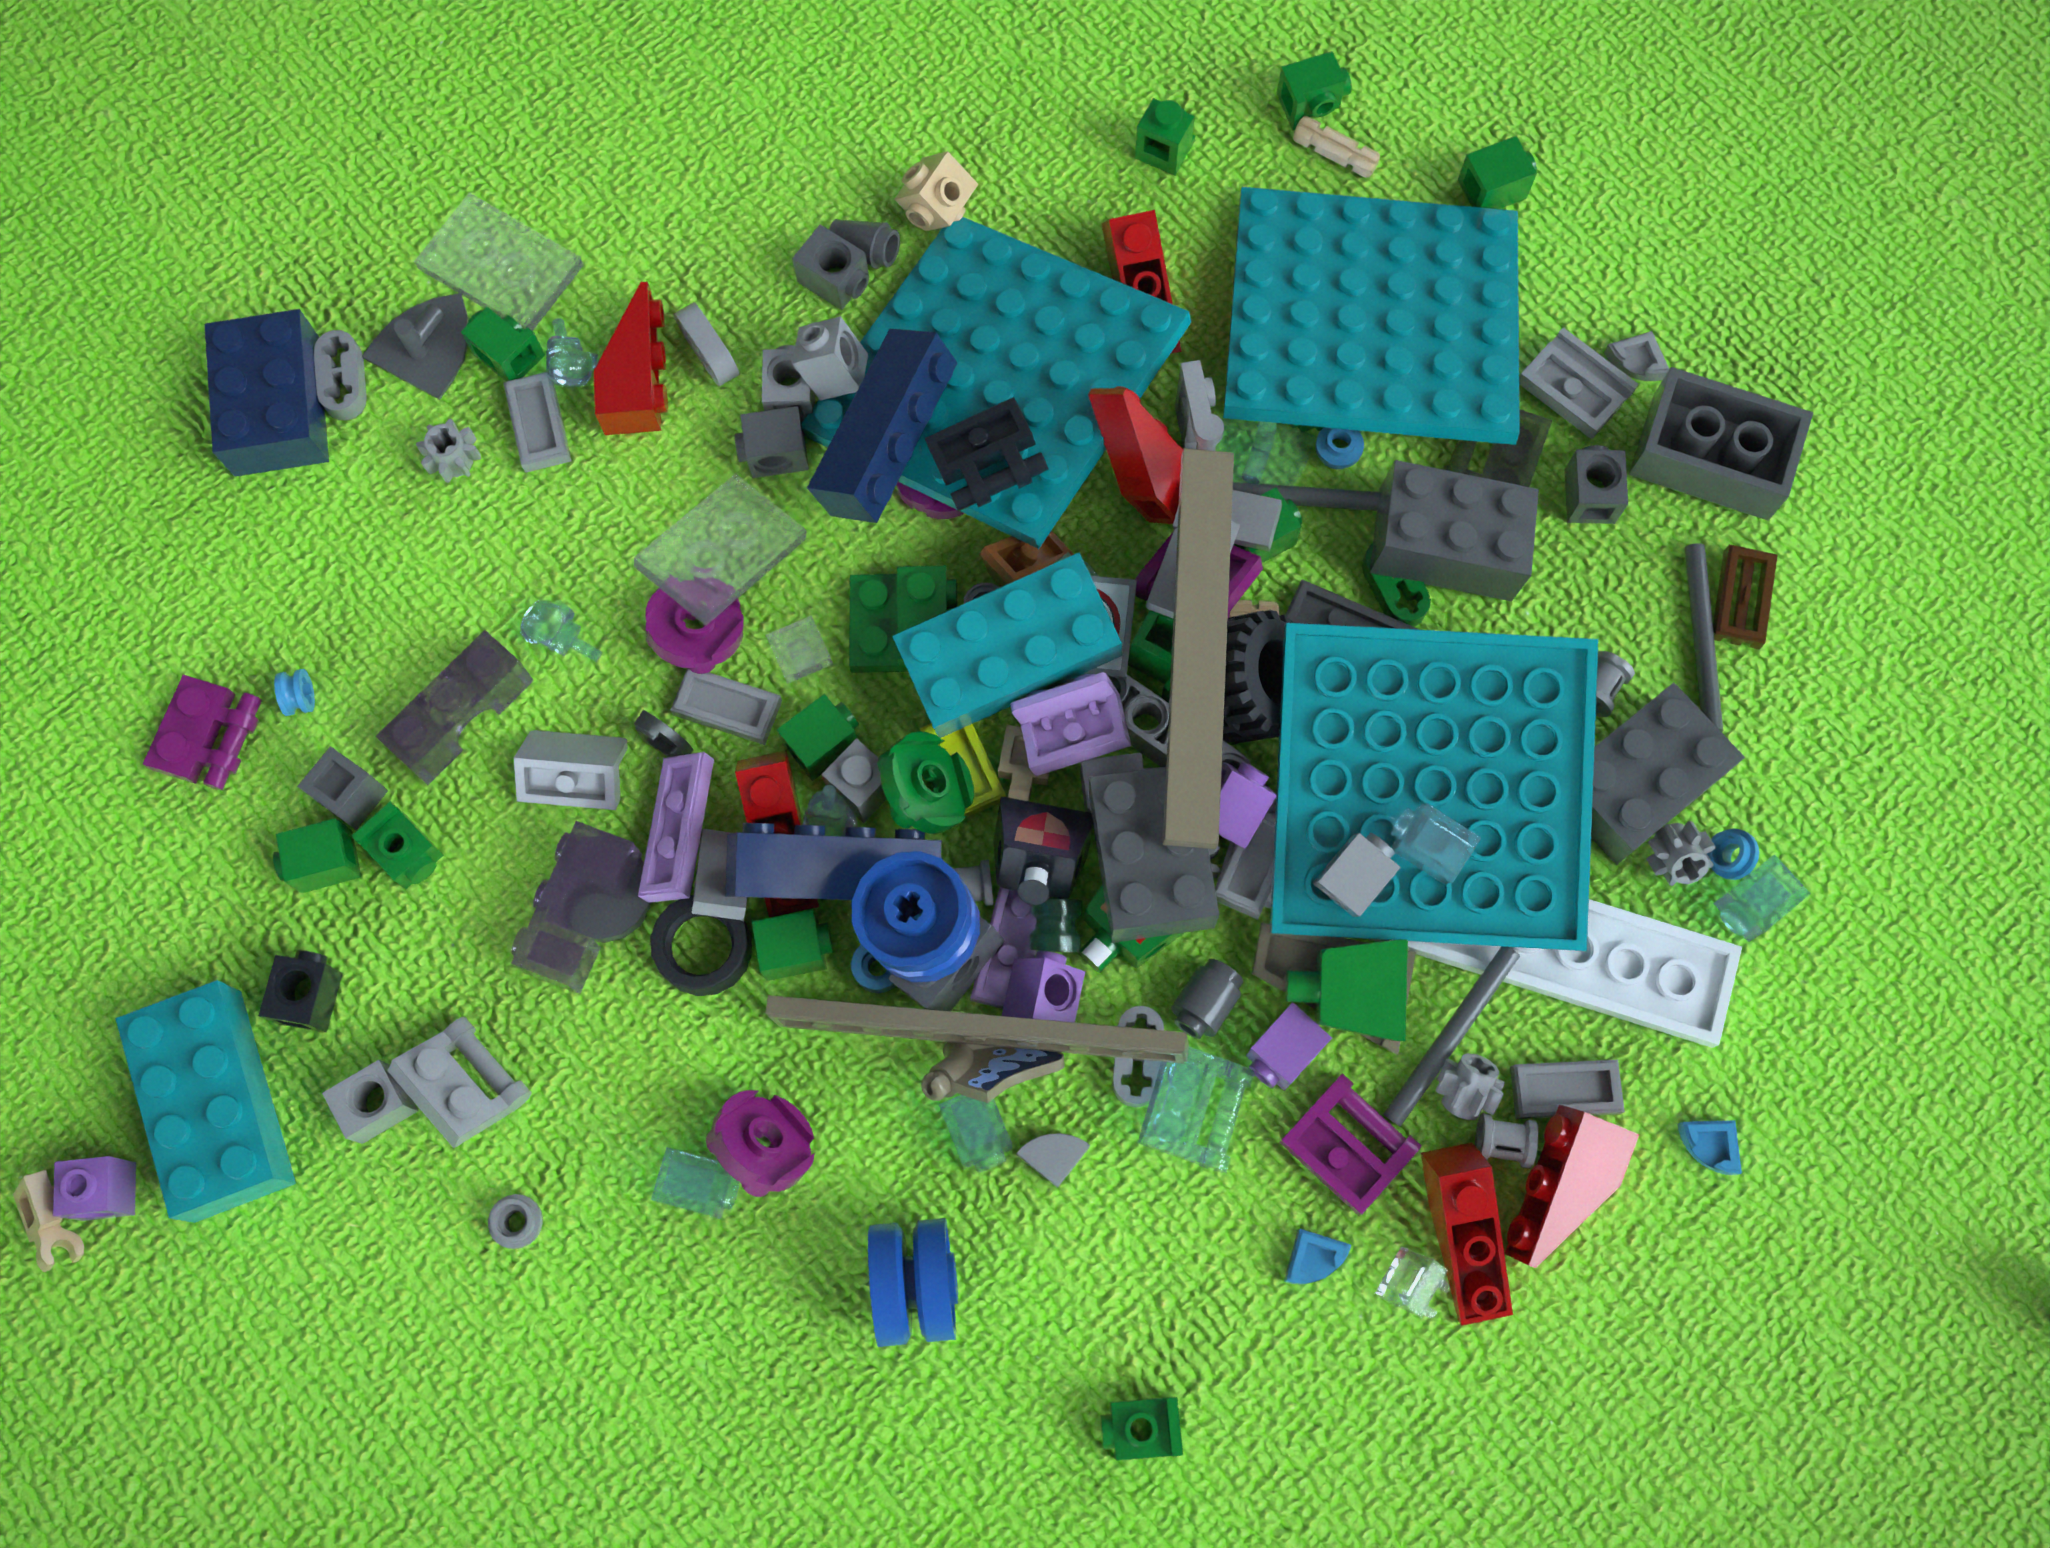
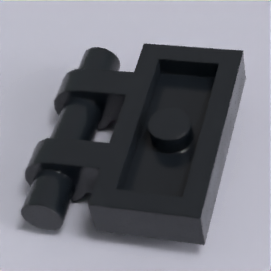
M1014 397L924 438L946 486L965 478L967 486L950 493L958 511L977 504L979 508L992 502L991 496L1015 485L1019 489L1033 483L1032 477L1049 470L1041 452L1024 460L1019 453L1036 445ZM1005 459L1008 467L983 479L981 478L978 471Z

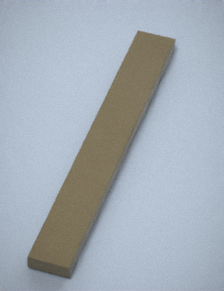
M1184 448L1181 455L1162 845L1216 849L1219 844L1234 453Z
M768 995L765 1012L779 1027L1182 1064L1187 1062L1189 1042L1186 1032Z

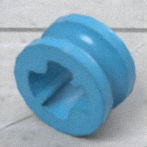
M305 669L295 670L293 676H289L286 672L276 674L274 680L275 695L281 712L285 716L294 715L296 709H301L304 713L312 712L315 707V696L308 672Z

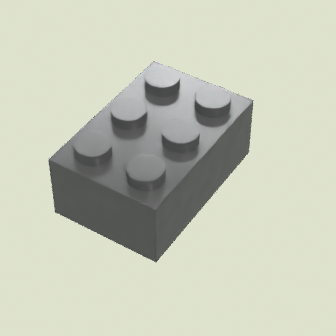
M1671 367L1654 393L1629 475L1769 521L1790 495L1814 412Z
M1395 460L1379 489L1369 573L1422 581L1427 585L1512 602L1532 574L1539 489Z
M1674 682L1594 748L1591 838L1616 866L1745 758Z
M1166 766L1089 777L1088 796L1111 943L1213 929L1219 918L1208 849L1162 845Z

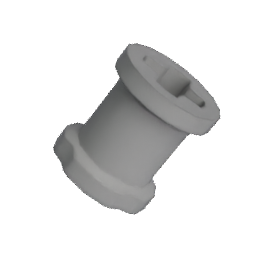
M1598 651L1596 716L1608 717L1614 710V698L1623 684H1628L1635 674L1633 667L1626 660L1607 651Z
M989 859L981 860L979 866L953 868L968 887L975 901H983L985 905H993Z
M1482 1113L1477 1123L1475 1146L1486 1160L1492 1157L1518 1161L1522 1168L1530 1169L1535 1162L1538 1148L1537 1122L1527 1120L1524 1124L1497 1121L1493 1120L1491 1114Z

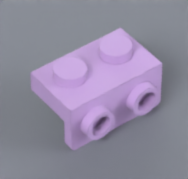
M1104 672L1081 675L1071 683L1050 690L1033 691L1026 695L1025 698L1010 704L1012 714L1021 724L1029 769L1035 776L1131 746L1120 694Z

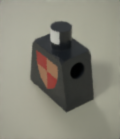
M1001 796L993 839L997 885L1004 889L1018 891L1020 899L1030 905L1042 904L1048 897L1069 898L1088 857L1093 832L1091 813Z

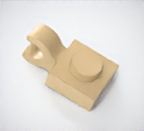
M1007 725L998 767V778L1011 780L1008 798L1030 801L1032 783L1047 786L1049 773L1039 776L1033 774L1029 769L1022 728Z
M46 1170L23 1176L13 1193L29 1242H35L37 1250L36 1262L43 1272L51 1270L55 1264L54 1257L51 1254L53 1247L65 1248L69 1252L72 1263L78 1262L84 1254L82 1239L76 1233L65 1230L60 1226L63 1218L53 1216L54 1185L51 1186Z

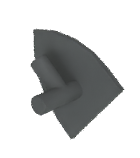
M458 293L433 298L411 307L393 319L377 335L362 355L363 359L440 400L460 370L468 346L461 334V331L469 321L462 294Z

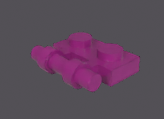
M182 675L143 765L152 771L194 784L197 783L203 767L206 766L209 767L203 784L223 791L229 775H235L239 768L241 759L238 758L247 734H253L257 727L259 719L255 716L262 699L243 692L236 709H229L236 695L230 689ZM221 726L227 727L218 750L212 749Z

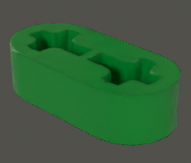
M1372 543L1363 558L1362 569L1384 615L1412 627L1417 626L1423 621L1431 603V598L1424 582L1369 573L1373 550ZM1398 588H1400L1407 601L1414 599L1417 601L1413 613L1410 614L1407 608L1398 609L1396 607L1401 597Z

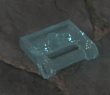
M1192 1047L1188 1048V1059L1184 1064L1161 1062L1137 1143L1196 1163L1206 1169L1227 1173L1231 1159L1230 1156L1226 1155L1245 1087H1251L1254 1070ZM1217 1076L1224 1080L1225 1084L1207 1147L1198 1145L1197 1141Z

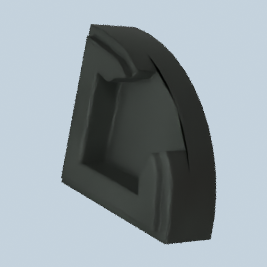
M645 710L642 711L634 723L635 729L642 740L668 757L691 754L694 750L677 732Z

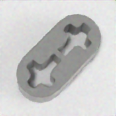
M695 302L673 314L683 336L718 386L740 375L728 349Z
M342 330L326 332L315 343L316 390L319 402L331 417L337 420H350L361 414L366 406L365 370L360 347L349 333ZM344 348L346 351L340 355L341 367H337L332 357L337 355V349ZM340 383H343L349 394L344 395V402L338 404L334 399L340 397Z
M1134 1006L1126 1010L1118 1023L1119 1027H1132L1135 1025L1136 1018H1144L1148 1028L1164 1030L1160 1015L1152 1008L1146 1006ZM1115 1057L1112 1083L1113 1091L1118 1100L1130 1107H1143L1149 1104L1155 1098L1159 1089L1162 1062ZM1133 1061L1143 1062L1142 1078L1151 1080V1087L1142 1088L1140 1096L1130 1095V1087L1121 1084V1078L1130 1077Z

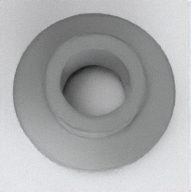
M520 1194L508 1195L500 1199L491 1209L488 1218V1229L491 1237L499 1245L510 1249H519L531 1244L538 1237L543 1224V1216L538 1204L533 1199ZM521 1212L525 1217V1224L521 1230L513 1232L509 1228V1219L514 1213Z

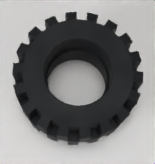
M1262 610L1227 618L1223 741L1227 743L1235 742L1237 744L1279 737L1284 625L1291 623V619L1285 615H1278L1277 611Z

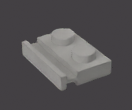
M1564 327L1519 376V385L1590 439L1596 436L1639 385Z

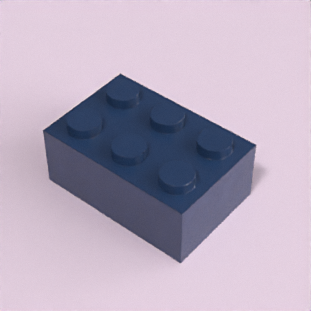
M295 309L205 323L212 452L235 477L329 462L325 409L318 400L316 390L314 346L319 336L301 310Z

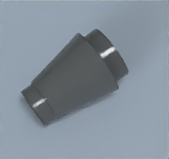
M835 219L829 228L833 233L864 251L867 265L875 269H879L881 266L890 267L897 258L900 247V235L897 230L891 229V226L886 222Z

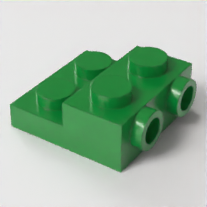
M946 565L897 566V574L850 575L849 668L851 673L908 672L892 636L947 612L948 608L957 607V579H948Z

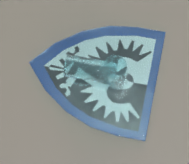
M1223 418L1224 433L1221 441L1216 445L1215 451L1234 453L1233 482L1293 486L1311 456L1317 438L1316 435L1277 423Z

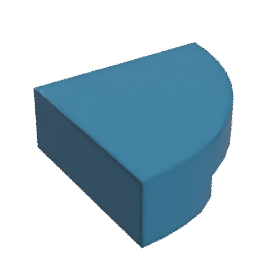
M1735 1120L1693 1121L1677 1124L1684 1146L1700 1164L1720 1174H1742Z
M1298 1229L1284 1282L1308 1284L1326 1278L1343 1264L1349 1254L1351 1244Z

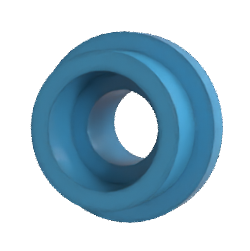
M1324 427L1316 439V453L1320 460L1332 469L1348 468L1360 459L1364 449V440L1358 430ZM1334 439H1341L1347 442L1349 446L1338 448L1332 441Z
M1728 829L1712 837L1711 840L1716 848L1712 852L1707 853V855L1714 864L1711 869L1717 875L1725 879L1737 880L1751 873L1759 859V847L1751 834L1740 829ZM1739 848L1738 857L1734 862H1731L1733 851Z

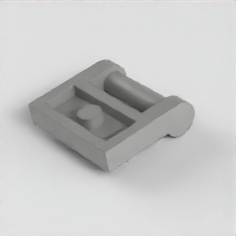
M1200 360L1184 362L1180 365L1175 411L1183 448L1215 451L1216 445L1223 437L1224 423L1219 416L1211 413L1210 407L1216 404L1214 384L1211 377L1204 378Z
M466 1017L455 1020L443 1032L394 1058L388 1068V1073L453 1148L517 1110L532 1094L521 1080L515 1082L475 1037L476 1029ZM458 1048L499 1096L490 1101L450 1055V1052Z

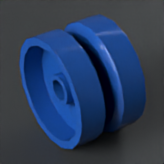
M922 851L897 852L876 862L860 879L852 898V925L860 944L892 975L910 982L937 981L956 972L972 955L980 935V912L968 887L964 884L959 874L942 858ZM922 913L917 920L913 919L916 915Z
M946 1218L918 1220L913 1229V1256H908L904 1231L897 1223L869 1225V1284L877 1346L906 1345L912 1336V1309L916 1308L918 1310L921 1334L927 1342L956 1340L955 1304H958V1285L955 1255L950 1252Z

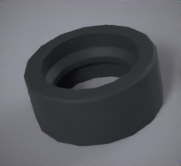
M690 895V898L679 899L668 905L656 919L650 936L651 956L660 974L678 990L695 996L719 994L734 986L747 971L753 953L751 933L743 920L713 917L726 925L731 934L732 948L729 957L719 969L710 974L696 975L686 972L677 965L672 955V941L675 932L684 922L691 918L706 916L692 914L694 895Z

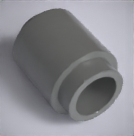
M1209 959L1205 966H1198L1171 1006L1172 1012L1177 1016L1174 1021L1176 1026L1196 1039H1201L1203 1034L1214 1037L1241 996L1239 988L1243 984L1242 977L1234 969L1215 959Z

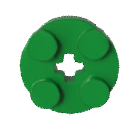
M921 731L910 733L882 753L877 761L882 788L891 805L890 814L892 819L902 828L914 827L921 832L929 834L945 832L962 822L966 817L964 816L966 808L972 805L974 799L973 780L965 761L958 752L950 755L946 749L941 747L940 744L944 740L935 734ZM922 776L925 781L932 782V790H929L926 787V785L923 782Z

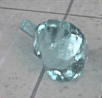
M561 318L554 319L552 324L555 336H551L547 341L546 371L548 377L554 384L562 387L584 386L590 381L592 372L599 362V356L596 353L584 352L578 338L567 337L564 320Z
M537 600L522 618L520 634L529 643L540 644L544 648L552 652L556 651L562 656H565L571 647L595 662H598L603 653L578 638L581 626L573 622L574 611L561 600L555 602Z
M832 785L825 786L823 791L817 792L812 796L803 818V825L826 826L825 836L845 837V827L858 826L855 812L845 802L843 796L836 793V789Z

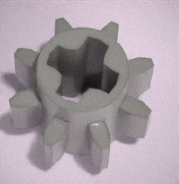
M448 419L446 424L436 426L429 424L424 441L416 443L421 454L425 456L421 464L430 475L439 470L446 483H449L452 477L462 475L469 477L473 460L481 459L478 449L472 445L477 440L472 430L467 427L459 432L452 419Z
M1688 821L1685 825L1680 823L1667 824L1655 834L1654 839H1649L1648 841L1655 853L1647 858L1649 865L1656 876L1663 874L1671 886L1676 882L1681 884L1694 883L1703 878L1708 869L1714 865L1707 853L1712 852L1716 847L1706 831L1699 832L1692 821Z
M1467 1053L1461 1057L1459 1064L1446 1059L1437 1078L1439 1084L1436 1092L1444 1095L1442 1104L1450 1113L1462 1119L1475 1120L1479 1117L1481 1110L1492 1115L1495 1114L1504 1095L1501 1090L1505 1083L1497 1079L1499 1070L1490 1060L1477 1054Z

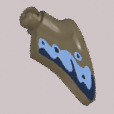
M947 1042L943 1048L945 1058L934 1065L930 1072L923 1077L921 1088L925 1096L933 1101L942 1100L944 1097L950 1098L958 1093L989 1103L1000 1093L1016 1084L1063 1069L1065 1067L1064 1055L1061 1052Z

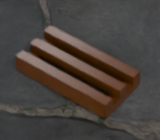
M1730 544L1724 550L1713 620L1714 640L1731 639L1730 643L1735 645H1741L1743 642L1750 643V648L1759 650L1765 644L1778 554ZM1738 559H1742L1732 627L1728 626L1736 567ZM1757 562L1762 563L1751 631L1745 629L1754 563Z

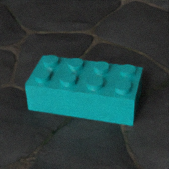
M1080 552L892 636L932 726L940 738L1011 707L1010 704L1012 702L1025 698L1026 695L1033 691L1051 689L1122 656V642Z
M216 980L115 1018L170 1219L196 1223L296 1184L240 990Z

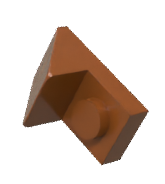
M1053 531L1050 532L1039 549L1010 536L985 546L980 552L988 574L1000 587L1074 555Z

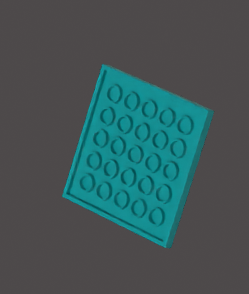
M1241 187L1223 418L1515 445L1520 434L1518 211Z
M962 217L960 221L953 222L949 227L942 228L860 342L868 353L865 375L890 328L936 332L957 361L953 375L948 381L933 411L932 417L928 421L913 451L912 457L908 461L898 482L957 510L950 493L967 486L965 478L946 486L924 438L1014 397L1036 445L1019 453L1024 460L1041 452L1049 470L1032 477L1033 483L1020 489L1017 485L991 496L992 502L979 508L977 504L961 510V512L1039 549L1106 450L1104 437L1101 435L1088 396L1091 388H1115L1116 386H1122L1132 390L1141 398L1191 324L1189 311L965 217ZM856 392L824 400L819 399L813 407V413L808 414L802 422L804 436L828 447ZM1004 459L978 472L983 479L1008 467Z
M1286 623L1284 625L1270 933L1587 951L1599 639ZM1360 833L1366 838L1370 833H1373L1395 851L1391 860L1401 868L1360 917H1352L1317 888L1313 881L1352 835Z

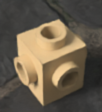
M947 151L923 157L920 162L909 168L902 178L904 186L894 200L906 211L905 214L908 220L924 231L949 227L953 222L960 221L965 214L966 209L964 205L978 186V183Z

